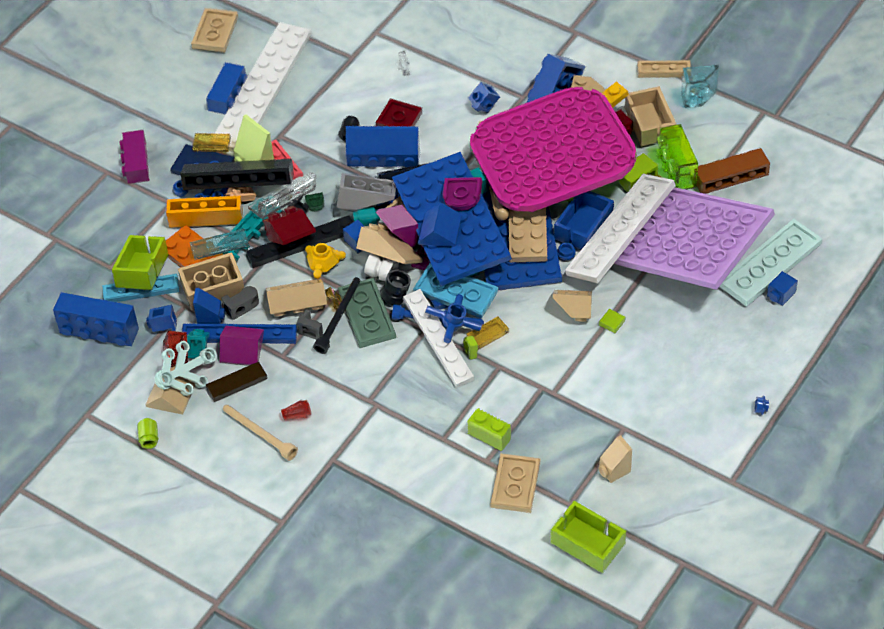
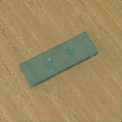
M244 229L189 242L194 260L249 246Z

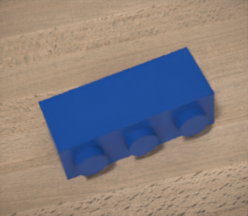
M224 63L206 98L208 111L226 115L229 108H232L236 96L239 95L241 87L248 77L245 72V66Z

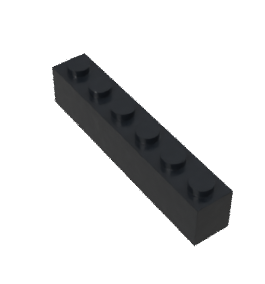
M292 159L184 164L180 175L183 190L290 185L294 177Z

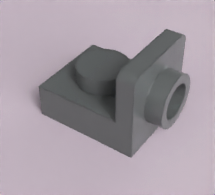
M306 309L297 320L299 334L316 340L323 336L322 323L311 320L310 310Z

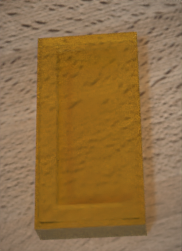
M195 133L193 151L229 152L231 135Z
M497 316L483 324L480 332L472 330L466 336L472 335L479 350L509 333V328Z

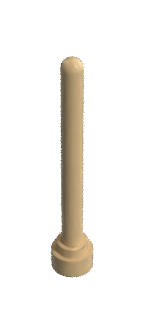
M229 405L223 406L225 413L278 448L281 456L286 460L290 461L296 456L298 448L295 445L283 443Z

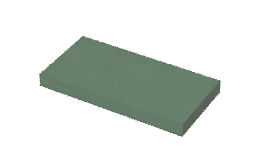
M374 278L360 281L345 310L359 348L395 339L396 332ZM350 284L338 287L341 301Z

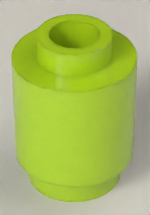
M151 418L142 419L137 424L138 441L143 448H154L159 440L157 422Z

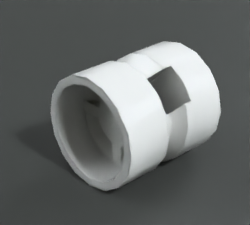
M371 253L366 261L364 272L365 275L373 278L379 276V279L385 282L390 271L398 270L399 262L387 258L384 259V257Z

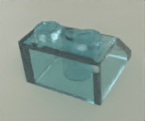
M718 65L683 68L681 95L684 108L702 107L717 92Z

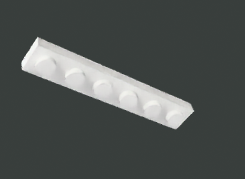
M421 289L403 296V301L456 388L474 381L472 372L453 341L451 340V343L444 342L446 330L438 317L425 313L427 305H431Z

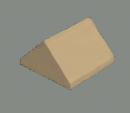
M175 366L170 368V372L175 369ZM179 376L174 378L184 384L190 383L193 388L195 387V383ZM155 383L147 400L146 407L183 415L191 394L184 396L180 390L173 387L164 390Z

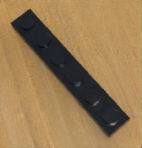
M350 215L316 226L314 227L315 233L288 244L281 245L270 242L246 250V255L252 268H256L305 251L308 245L316 246L319 243H328L343 238V228L353 223Z

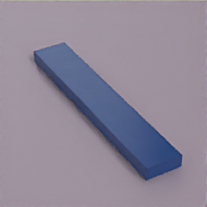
M183 324L181 341L187 342V335L193 329H203L204 332L210 333L207 343H220V335L225 326L264 329L262 341L264 344H296L298 328L297 324Z

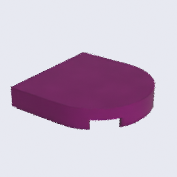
M482 177L445 178L443 188L445 204L457 211L468 210L474 207L481 197Z

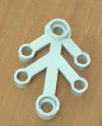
M181 341L176 345L178 356L173 371L170 372L175 352L170 348L162 352L163 366L162 370L155 374V383L161 389L165 390L173 387L180 390L182 395L188 396L194 391L192 384H184L174 378L179 376L194 382L198 388L205 387L208 384L207 377L204 375L199 376L189 372V370L202 363L210 364L217 359V353L213 348L207 347L200 352L199 357L184 364L189 344L186 341Z

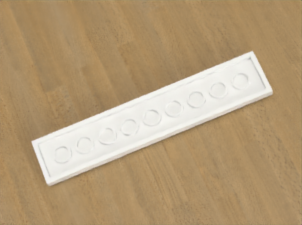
M279 22L241 87L239 95L236 96L232 108H229L210 141L211 147L234 152L244 115H248L259 125L262 123L309 40L311 29Z

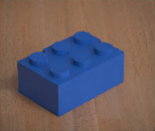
M592 191L574 196L573 201L569 203L554 224L555 239L563 243H572L575 248L582 250L614 210V201Z

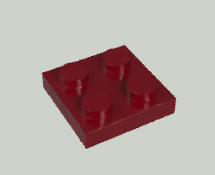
M390 98L375 123L376 126L414 127L422 115L423 109L422 107Z

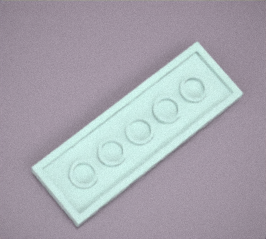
M793 219L734 267L720 287L742 304L748 306L768 289V285L782 271L787 273L820 246L822 238Z

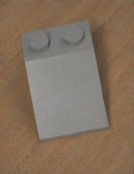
M342 173L337 208H341L344 211L358 210L394 200L395 184L393 180Z

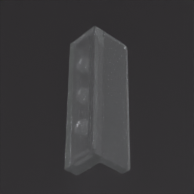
M310 172L303 177L299 176L292 180L290 185H283L249 204L248 209L264 219L269 214L275 213L289 205L293 199L298 200L301 196L303 197L315 190L317 175Z

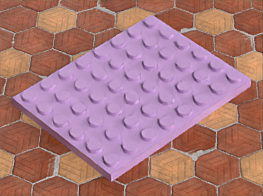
M674 187L614 264L717 290L775 215L774 209Z

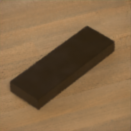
M258 361L206 384V388L213 401L216 402L268 378Z

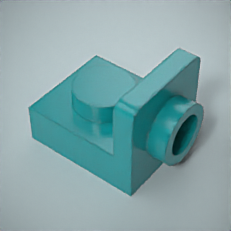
M193 329L187 335L189 350L186 353V358L195 359L200 356V352L207 348L209 332H204L203 329Z

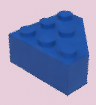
M547 54L542 61L540 72L535 77L533 89L528 93L527 103L570 88L574 75L582 76L586 66L567 57Z

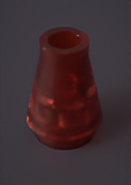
M301 399L281 409L284 421L308 418L309 415H312L308 400L303 401Z

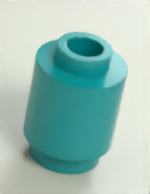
M374 207L358 209L357 212H353L354 222L359 220L364 226H369V224L377 225L380 217Z

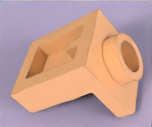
M251 187L228 188L225 195H241L242 202L254 201L256 193Z

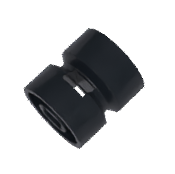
M401 270L390 271L387 274L385 285L381 292L384 302L389 305L402 304L404 302L403 296L407 294L411 283L410 276Z

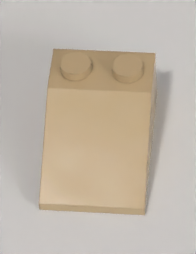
M369 224V226L361 227L357 249L402 264L422 263L423 259L417 252L392 233L386 224Z

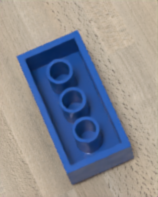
M61 292L53 309L59 332L66 336L71 335L83 339H93L100 342L132 347L139 330L134 306Z

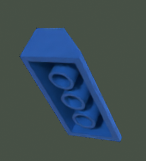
M346 126L347 166L410 167L419 165L420 143L418 127Z

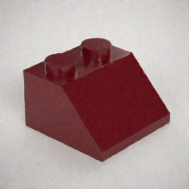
M295 206L285 208L282 213L269 214L268 218L262 220L268 240L281 245L316 232L303 209L296 208Z

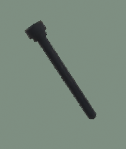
M358 277L352 280L323 336L316 339L313 348L317 352L326 354L330 348L329 339L360 283Z

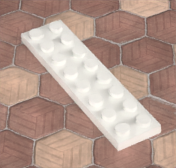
M642 174L565 269L566 275L599 283L676 186L674 180Z

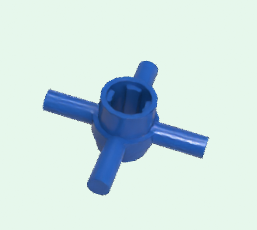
M460 294L456 295L455 302L449 305L445 311L428 305L425 311L427 314L442 318V325L446 329L445 343H451L453 333L462 326L479 332L482 324L465 319L466 309L462 305L464 297Z

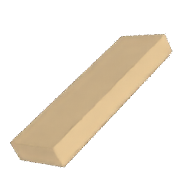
M690 60L638 61V78L691 77Z

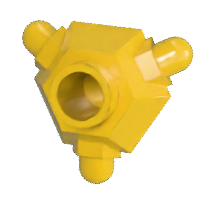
M319 243L316 246L308 245L305 248L308 254L306 257L310 269L314 271L313 276L316 279L321 278L322 273H327L339 263L340 259L346 257L344 251L335 250L325 243Z

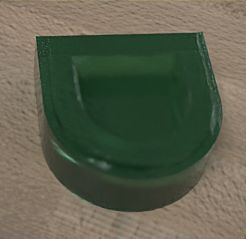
M323 192L305 195V201L310 211L316 212L324 208Z

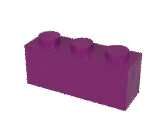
M144 130L122 132L123 140H120L121 151H124V153H121L122 164H125V166H122L123 177H127L128 184L150 181Z

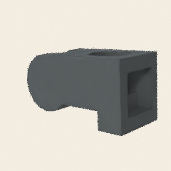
M253 286L244 287L240 293L231 298L228 295L222 297V306L232 320H235L259 304L258 291Z

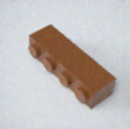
M762 148L750 150L742 154L694 167L693 181L700 193L707 194L768 176L770 162Z

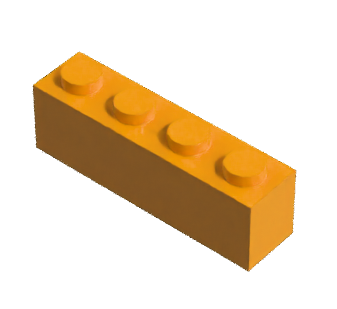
M241 195L167 199L166 215L169 228L184 227L185 225L191 227L238 224L243 218Z

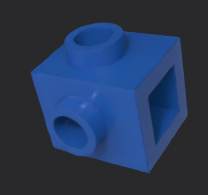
M482 82L479 83L468 97L472 103L471 106L476 111L486 113L493 108L500 98L492 86Z

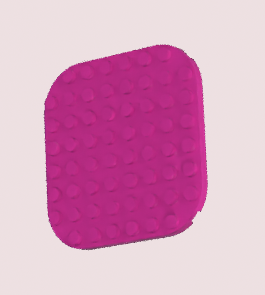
M583 87L563 89L490 116L476 126L477 130L470 137L473 155L485 174L496 199L506 208L515 211L534 212L620 180L631 171L637 159L635 144L607 98L595 89L589 91L584 90Z

